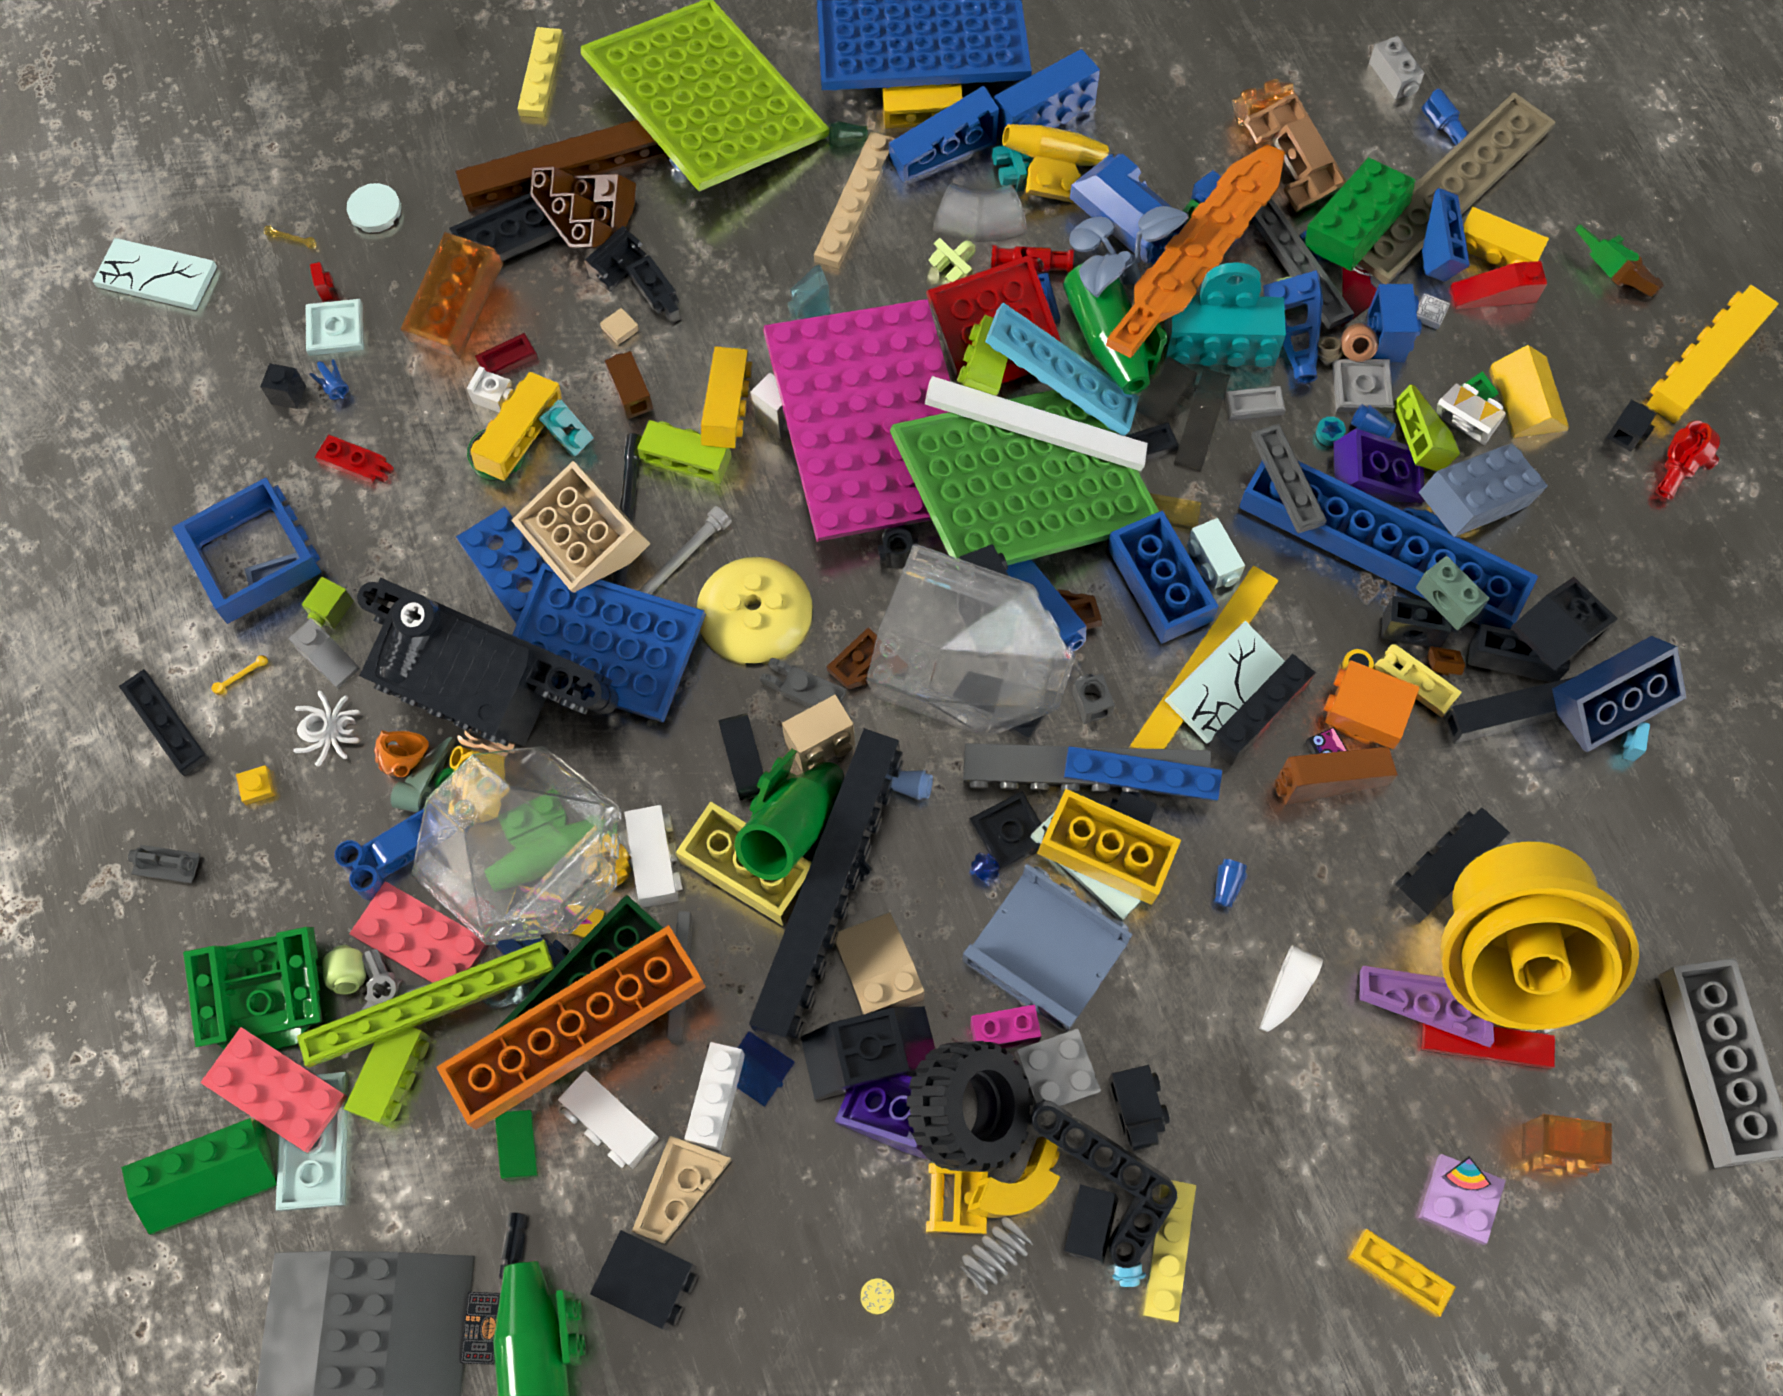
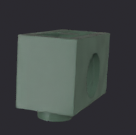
M1448 556L1427 570L1416 586V589L1457 631L1476 617L1490 599Z

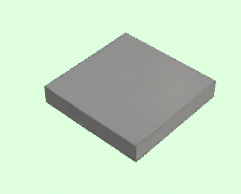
M1349 359L1333 361L1332 370L1336 412H1356L1361 404L1365 406L1370 404L1379 412H1393L1394 398L1390 359H1369L1364 362H1355Z

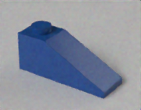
M1438 188L1434 193L1422 255L1425 274L1444 282L1469 267L1470 264L1459 197L1456 194Z

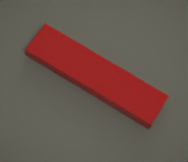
M1422 1023V1051L1545 1069H1553L1555 1067V1035L1493 1026L1494 1043L1491 1047H1487Z

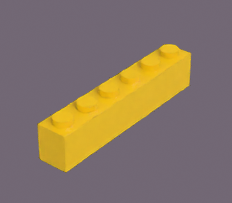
M1750 285L1744 293L1737 291L1727 304L1730 306L1728 311L1722 308L1712 320L1715 324L1713 328L1707 325L1697 337V340L1700 341L1697 346L1691 343L1681 355L1684 360L1681 363L1675 361L1665 373L1668 378L1665 381L1660 378L1649 392L1653 396L1646 405L1675 424L1767 320L1779 303L1753 285Z

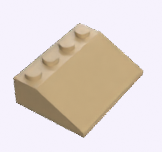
M574 461L511 520L573 593L629 565L651 544L592 477Z

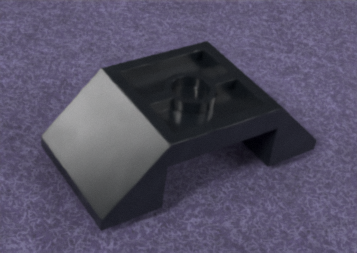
M1572 577L1547 594L1510 628L1523 643L1528 644L1539 655L1543 663L1556 671L1568 662L1584 645L1593 639L1596 641L1614 626L1618 618L1575 577Z
M925 1006L892 1007L831 1022L801 1036L815 1101L846 1093V1088L908 1073L910 1077L917 1076L915 1070L921 1060H926L925 1056L935 1049Z

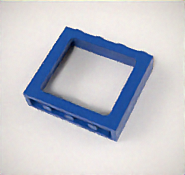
M266 477L172 527L211 603L226 624L322 573L317 564V561L321 560L320 556L312 544L307 547L305 541L309 540V537L301 524L295 526L294 521L298 520L291 506L288 504L284 507L282 503L287 500L278 485L272 487ZM272 510L300 559L226 598L201 551L202 546L260 514Z

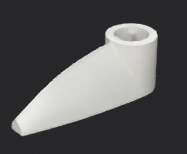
M1293 945L1291 946L1271 994L1259 1028L1260 1030L1270 1031L1295 1011L1308 993L1311 985L1315 982L1320 972L1323 958Z

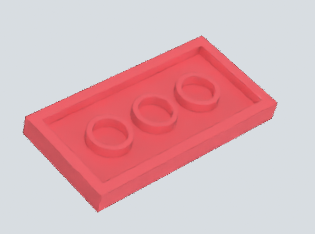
M386 881L349 933L353 938L372 949H377L382 955L430 983L475 967L491 944L487 939Z
M240 1027L200 1082L307 1153L348 1097L242 1027Z

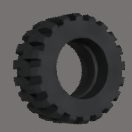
M984 1041L945 1043L940 1045L938 1049L931 1050L925 1056L926 1060H921L915 1070L917 1076L911 1078L909 1088L912 1090L911 1096L907 1097V1106H910V1116H907L909 1126L914 1128L912 1136L916 1144L923 1146L921 1148L922 1153L928 1159H933L932 1161L935 1165L941 1168H948L950 1171H994L996 1168H1002L1008 1164L1010 1158H1014L1021 1150L1019 1145L1025 1143L1029 1134L1026 1131L1027 1126L1032 1123L1030 1105H1033V1099L1028 1093V1088L1030 1087L1028 1078L1022 1075L1024 1069L1017 1060H1013L1014 1056L1007 1049L1001 1048L996 1043ZM969 1081L975 1090L978 1103L977 1117L971 1131L963 1115V1095Z

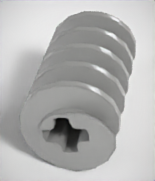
M1007 1217L1001 1220L1005 1230L997 1226L992 1228L995 1240L986 1235L982 1238L985 1249L978 1245L972 1247L975 1258L964 1254L962 1257L965 1268L960 1267L984 1294L988 1293L985 1284L986 1280L996 1285L998 1280L995 1272L998 1271L1007 1275L1008 1271L1005 1262L1007 1261L1016 1266L1018 1262L1014 1254L1018 1252L1026 1257L1028 1253L1024 1244L1028 1243L1033 1246L1023 1231Z

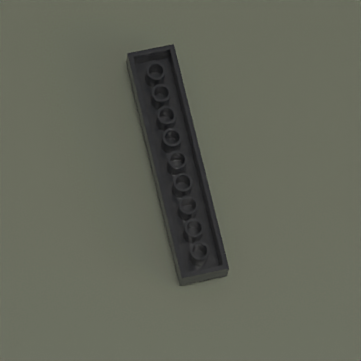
M865 728L863 729L750 1019L749 1025L757 1034L791 1046L793 1039L798 1040L805 1023L802 1021V1014L805 1008L810 1010L816 995V991H813V985L816 978L821 980L827 966V961H825L827 949L833 950L839 933L836 931V925L839 919L844 920L850 905L847 902L849 891L856 890L861 876L858 873L860 862L866 863L872 845L869 844L871 833L877 834L882 822V816H880L882 805L887 806L893 792V788H891L893 776L898 778L903 767V752L900 751V744L897 739Z

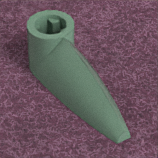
M453 737L447 738L433 748L415 766L405 782H398L394 786L391 793L392 807L417 813L432 803L437 792L434 781L437 774L441 770L446 769L455 745Z

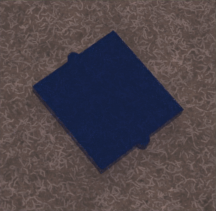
M748 1031L737 1047L742 1049L745 1054L737 1089L766 1107L777 1089L783 1087V1080L795 1064V1061Z

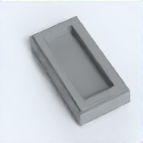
M1281 386L1226 391L1224 395L1229 421L1284 415L1286 411Z

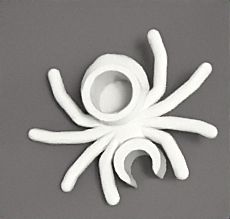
M318 691L317 694L323 702L326 714L323 710L312 706L295 707L296 711L314 712L306 716L299 723L297 732L301 739L310 743H318L306 748H295L293 750L294 753L310 752L320 748L325 742L321 756L315 763L319 767L324 761L332 742L338 755L343 759L347 758V754L343 752L337 740L343 743H358L360 741L359 738H353L356 735L354 729L344 730L348 724L356 725L355 720L350 716L359 715L360 710H349L338 714L344 702L349 698L347 695L340 699L332 714L327 697L322 691Z

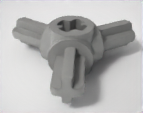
M377 949L366 951L362 955L364 967L370 979L366 984L368 989L367 995L364 998L368 1002L362 1010L426 986L406 985L403 979H396L393 972L387 971ZM384 990L391 991L387 997L381 994Z

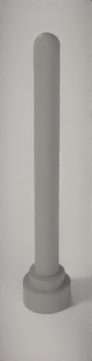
M715 506L707 514L706 524L638 591L651 595L714 531L717 533L720 530L724 531L732 523L730 517L721 508Z

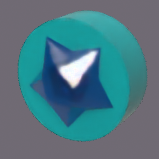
M1325 417L1318 423L1315 434L1318 441L1322 444L1334 446L1333 442L1345 435L1346 427L1336 417Z

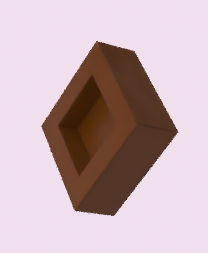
M1430 646L1427 657L1432 671L1446 676L1463 674L1465 662L1460 651Z

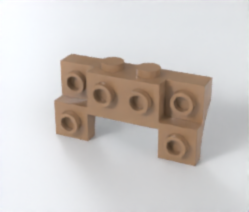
M1296 93L1282 98L1268 108L1245 119L1244 123L1256 144L1272 139L1276 147L1285 152L1284 161L1296 181L1288 184L1283 190L1296 212L1314 206L1321 199L1336 194L1347 182Z

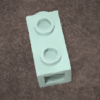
M1216 518L1192 528L1187 546L1191 555L1199 560L1204 578L1207 581L1210 580L1214 589L1223 585L1230 587L1236 584L1241 579L1245 564L1219 519Z

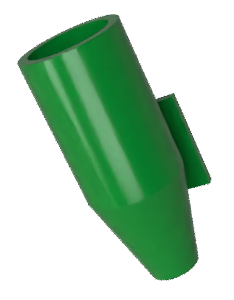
M1080 264L1066 276L1063 282V289L1089 350L1125 394H1137L1147 388L1150 383L1149 375H1154L1158 363L1161 361L1164 345L1167 343V333L1158 323L1132 358L1107 347V338L1132 308V304L1119 277L1108 285L1098 298L1093 296L1081 281L1079 271L1082 264Z
M791 748L784 757L779 756L776 759L770 772L765 771L757 784L760 792L755 796L749 808L753 812L751 819L743 826L735 838L737 857L750 873L765 880L784 878L824 832L845 778L843 770L835 763L824 762L799 775H795L790 770L797 751Z
M539 1261L516 1263L504 1267L493 1338L498 1396H569L566 1365L582 1364L581 1356L586 1355L585 1338L583 1334H579L577 1321L582 1320L580 1299H575L574 1293L566 1290H557L556 1294L550 1295Z

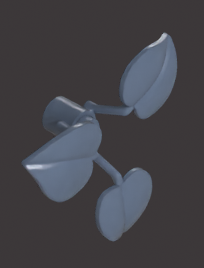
M1168 206L1156 207L1146 212L1138 221V226L1141 230L1136 234L1135 255L1127 251L1117 255L1106 238L1115 230L1110 219L1100 216L1092 217L1078 224L1070 234L1069 240L1073 249L1079 252L1091 251L1103 242L1110 254L1105 256H1092L1082 264L1079 273L1085 288L1098 298L1102 291L1118 277L1124 285L1136 283L1141 277L1138 263L1142 261L1140 257L1142 237L1146 242H1153L1164 238L1189 218L1187 213Z

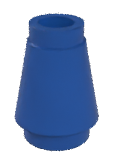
M1361 404L1351 421V425L1355 426L1356 429L1387 439L1391 437L1396 427L1395 423L1370 404L1368 406Z
M1223 859L1222 865H1218L1215 903L1226 907L1233 906V902H1235L1248 876L1246 873L1247 865L1234 860Z

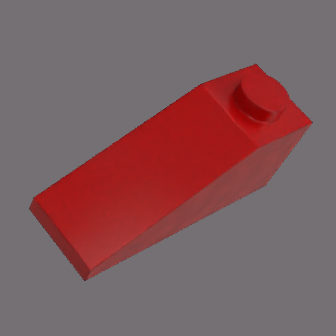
M1541 261L1519 262L1451 284V291L1456 309L1537 303L1547 285Z

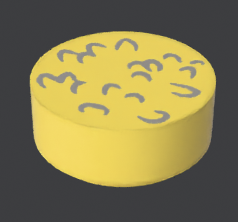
M883 1279L868 1281L861 1290L860 1298L862 1305L872 1314L879 1315L887 1312L894 1302V1291L891 1285Z

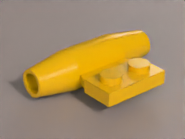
M1008 124L1005 127L1002 138L1003 146L1034 158L1027 169L1026 194L1075 203L1070 199L1071 185L1081 178V174H1079L1076 166H1096L1109 153L1108 145L1080 133L1042 125Z

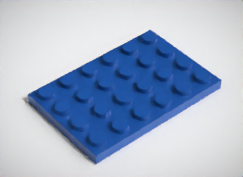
M542 562L512 635L613 680L610 686L616 690L619 699L616 708L664 723L706 614L701 609L603 580H598L573 593L547 563ZM590 690L588 696L593 698L595 692Z

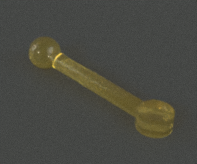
M269 225L263 228V233L266 236L275 235L300 242L309 249H313L316 246V241L313 237L305 239L274 230Z

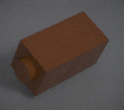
M632 352L619 353L606 359L605 364L609 377L627 419L654 410L650 394Z

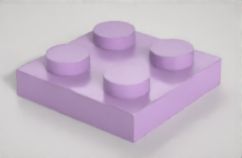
M1443 1154L1439 1155L1419 1218L1482 1245L1487 1244L1506 1180L1482 1171L1491 1185L1478 1191L1452 1187L1441 1176L1460 1163V1161Z

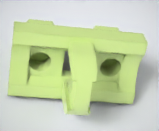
M940 238L934 243L937 250L928 261L940 273L951 263L954 268L945 276L949 282L974 274L973 269L967 264L976 251L975 245L971 241H964L954 251Z

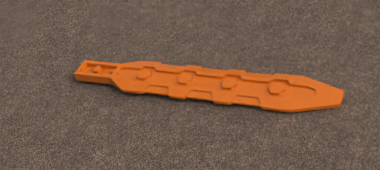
M1266 144L1230 165L1218 180L1216 188L1208 198L1191 214L1192 218L1180 233L1174 235L1165 246L1164 253L1152 268H1148L1134 285V305L1107 338V347L1132 358L1159 322L1184 311L1197 294V289L1202 284L1207 272L1219 266L1226 251L1236 239L1243 235L1249 226L1250 220L1261 206L1267 204L1277 191L1284 161V151Z

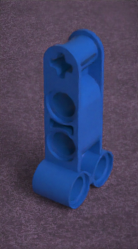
M445 800L436 801L362 846L353 840H346L340 843L335 850L334 857L336 862L350 874L349 882L351 887L363 899L373 900L384 884V878L457 834L461 829V824L455 822L453 817L449 816L448 803ZM439 815L441 816V818L443 819V821H444V823H445L444 826L442 825L441 821H440L439 818H438ZM358 853V857L354 862L347 863V859L351 854ZM373 877V882L370 886L361 888L366 878Z

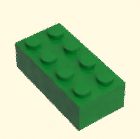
M1368 157L1307 225L1305 245L1309 251L1352 271L1412 201L1415 179Z

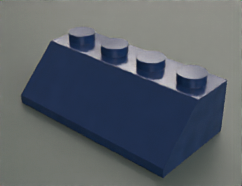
M1654 636L1642 640L1552 689L1558 716L1586 752L1687 698L1678 646Z

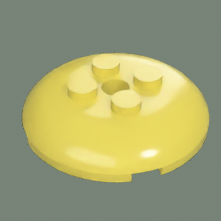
M764 557L742 558L719 568L704 584L696 605L697 609L704 610L706 614L700 629L706 644L722 658L741 665H746V663H763L765 665L769 663L771 658L780 660L786 657L805 639L812 622V599L803 579L789 566L777 560ZM761 604L757 610L747 609L748 605Z

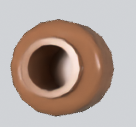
M1356 323L1349 326L1343 332L1341 348L1349 360L1364 362L1376 354L1378 337L1369 325Z

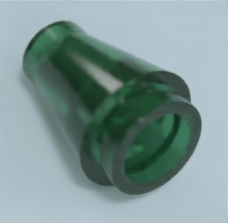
M837 120L835 123L829 124L830 145H836L837 148L866 142L868 138L867 126Z

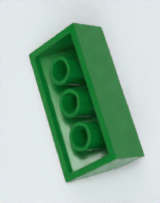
M253 1118L243 1120L121 1167L128 1200L149 1235L277 1187V1172L265 1126Z

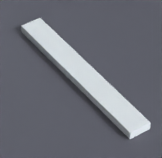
M934 376L929 381L925 405L1138 471H1142L1145 466L1148 443Z

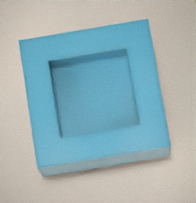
M1642 722L1623 733L1621 738V747H1624L1623 759L1635 762L1646 752L1650 728L1649 723Z

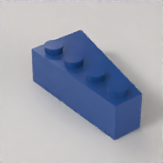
M982 86L889 142V160L903 183L996 144L999 108L986 88Z

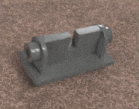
M140 845L135 850H130L128 861L133 862L134 865L132 875L192 884L201 854Z

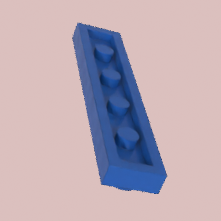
M1070 746L1067 750L1064 778L1216 802L1219 799L1222 770Z

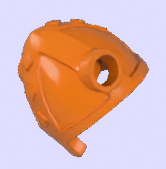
M382 730L376 739L374 748L375 762L378 763L380 771H383L386 775L398 778L405 777L423 758L429 747V741L424 736L414 732H387ZM391 741L397 742L396 745H388Z

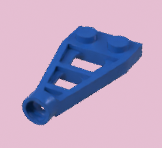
M1317 270L1263 285L1264 297H1284L1285 310L1305 304L1308 306V316L1305 323L1290 327L1285 320L1286 336L1283 347L1293 366L1295 382L1298 384L1311 383L1318 378L1316 366L1323 295ZM1308 332L1309 348L1295 352L1291 337Z

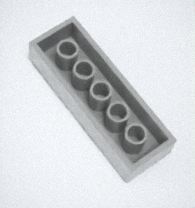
M1736 958L1675 966L1658 975L1714 1168L1782 1159L1783 1109Z

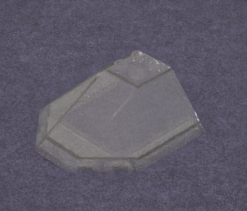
M914 543L880 625L866 681L874 698L988 738L1057 711L1060 707L1076 656L1070 646L1067 647L1059 634L1060 629L1049 610L1045 611L1038 599L1039 593L1034 585Z
M545 746L472 754L426 798L411 876L485 945L498 944L500 940L515 939V941L541 938L543 934L557 933L558 935L571 934L617 887L615 865L616 859L619 857L620 836L618 835V821H621V808Z

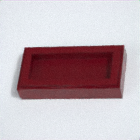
M524 332L475 355L479 366L485 368V371L501 376L537 359L538 356Z

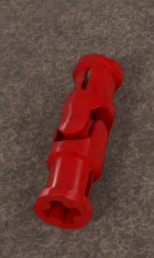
M992 245L991 268L1031 255L1036 272L1049 273L1050 270H1058L1069 273L1073 270V249H1069V251H1052L1051 248L1015 246L1014 248H998L997 245Z

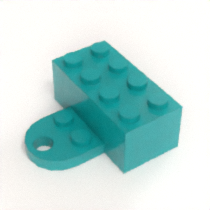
M1236 262L1214 267L1205 275L1200 294L1195 295L1184 311L1165 320L1164 329L1167 333V343L1164 345L1165 363H1174L1176 365L1202 364L1204 366L1218 364L1233 367L1254 365L1262 368L1275 366L1286 336L1284 297L1259 296L1261 292V273L1257 268L1249 264Z

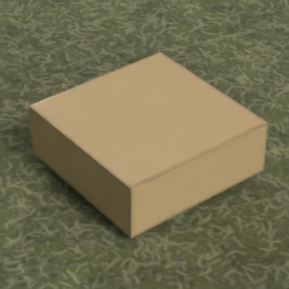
M622 308L600 322L601 329L617 345H620L639 331L638 324Z

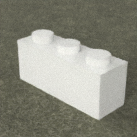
M661 805L624 812L637 896L642 908L679 901L678 891L683 890L680 872H674L673 861H678V857L676 855L675 842L669 843L668 832H673L670 814H665Z
M710 1042L684 1138L687 1142L721 1151L745 1058L742 1049Z
M586 1070L558 1099L565 1106L560 1112L574 1125L580 1120L588 1127L584 1134L597 1146L604 1142L611 1149L608 1156L621 1168L627 1164L634 1169L660 1140L654 1132Z

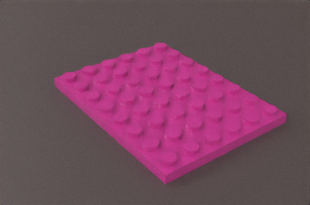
M928 299L764 325L763 332L817 542L932 520L890 433L893 424L948 413V411L925 405L928 385L932 376L950 381Z

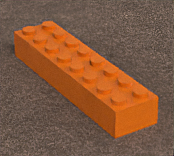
M668 925L438 1065L436 1068L466 1123L477 1130L706 987L671 927Z

